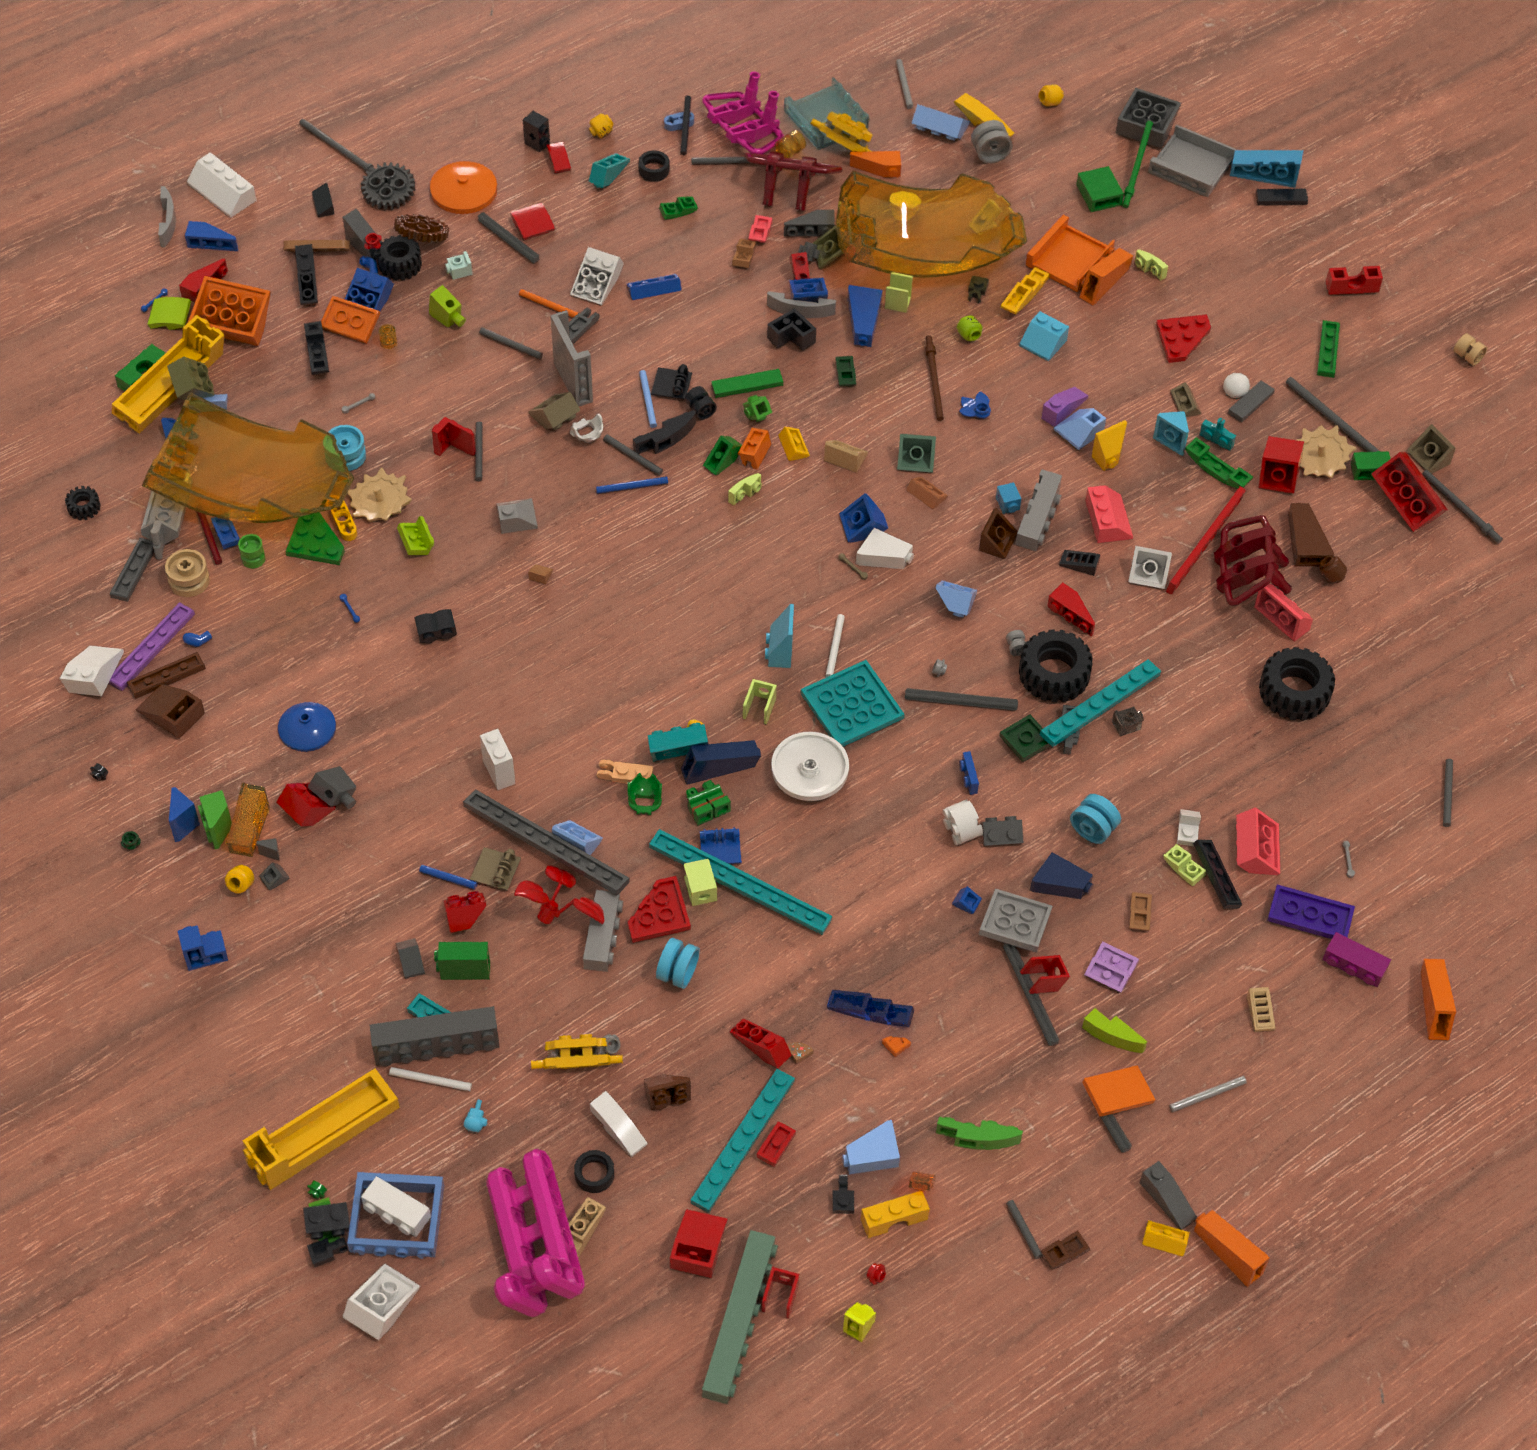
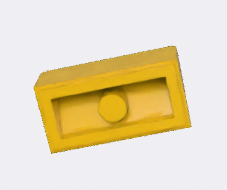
M784 427L778 436L788 461L809 457L810 455L800 430Z
M1148 1220L1142 1244L1178 1256H1184L1190 1233Z

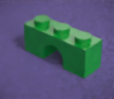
M153 344L148 346L122 370L117 372L115 379L118 388L125 392L166 352Z

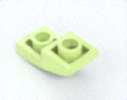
M1143 250L1136 251L1134 263L1144 273L1151 271L1160 280L1166 278L1167 264Z
M761 474L751 475L735 484L728 491V502L735 505L745 495L751 497L755 492L757 493L762 487Z
M1176 844L1163 855V858L1179 876L1191 886H1194L1206 876V870L1191 860L1192 855Z

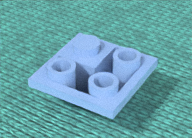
M1094 408L1079 409L1056 425L1054 430L1080 450L1095 439V433L1104 430L1106 418Z

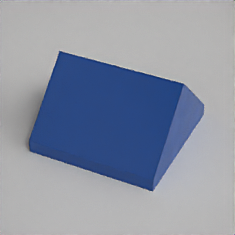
M824 278L789 280L792 300L818 303L819 298L827 299L828 297Z
M172 787L169 824L175 842H179L198 827L200 822L194 803L176 787Z

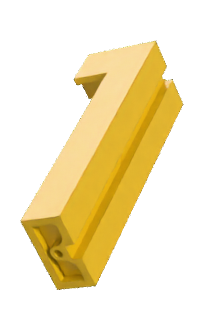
M196 315L183 327L182 338L112 403V414L121 421H126L129 427L140 434L177 399L167 366L182 357H187L204 363L209 368L223 355L224 334L218 328L209 327L210 324L206 319Z
M374 1068L270 1135H268L266 1128L263 1127L242 1140L245 1147L242 1150L246 1157L245 1161L251 1170H256V1176L262 1185L266 1184L272 1190L399 1109L398 1098Z

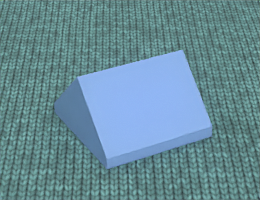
M571 820L553 825L552 834L589 855L594 852L603 838Z

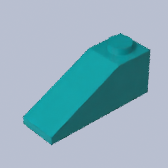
M615 153L594 162L589 182L598 188L610 185L628 165L630 159Z

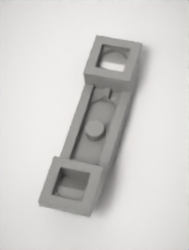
M161 186V204L163 210L167 211L166 223H159V240L161 247H165L174 234L176 214L169 191L165 186Z
M770 291L767 293V306L782 314L795 308L805 318H822L835 315L836 300L819 298L818 303L785 299V293Z

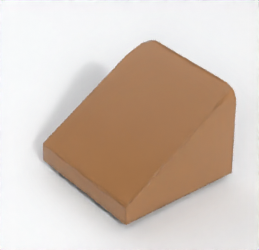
M535 564L528 572L529 580L546 585L553 569Z

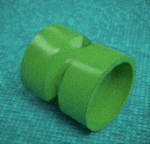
M255 534L243 536L238 542L243 565L251 569L262 566L266 558L261 538Z

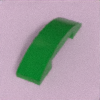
M1197 437L1185 447V451L1196 464L1224 484L1235 488L1240 486L1244 488L1253 479V476L1242 468L1238 467L1235 470L1209 452L1210 446Z

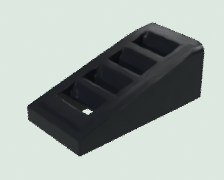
M1064 550L1059 566L1094 576L1101 555Z

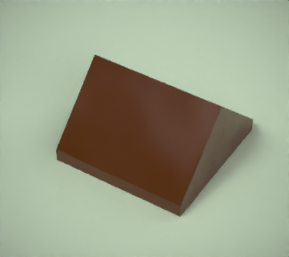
M997 507L993 509L981 533L979 551L1005 559L1018 531Z

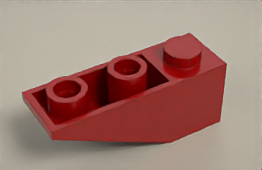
M220 259L188 274L179 285L181 296L195 303L204 276L222 279L227 274L226 259Z
M1062 582L1049 595L1047 607L1052 612L1062 616L1067 622L1077 626L1082 632L1092 636L1095 628L1094 620L1078 592Z
M744 1018L729 1031L731 1035L761 1060L776 1068H779L792 1056L783 1037Z

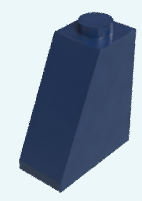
M1052 852L1033 877L1030 891L1081 899L1085 893H1090L1093 887V883H1091L1093 875Z

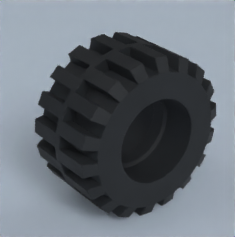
M397 235L396 237L390 236L389 239L386 238L384 242L380 243L381 247L377 249L380 272L384 276L398 281V279H410L412 275L418 274L417 271H420L422 261L417 241L414 242V239Z

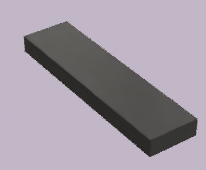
M139 538L110 592L111 598L129 601L154 554L152 540Z

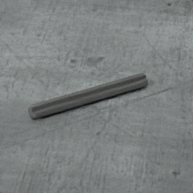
M484 212L478 215V221L533 263L539 261V254Z

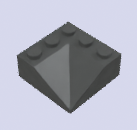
M1135 88L1118 117L1116 133L1141 142L1146 122L1152 121L1153 125L1147 144L1162 149L1181 107V102Z

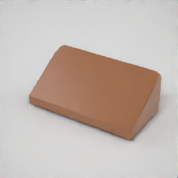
M922 476L911 479L907 487L909 493L931 509L936 508L948 497L947 494Z

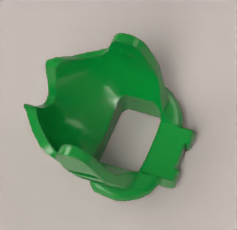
M639 773L631 782H628V804L633 810L637 811V815H651L652 811L657 810L661 806L662 783L653 773L648 779H645ZM636 798L654 799V803L652 806H640L636 804L635 800Z

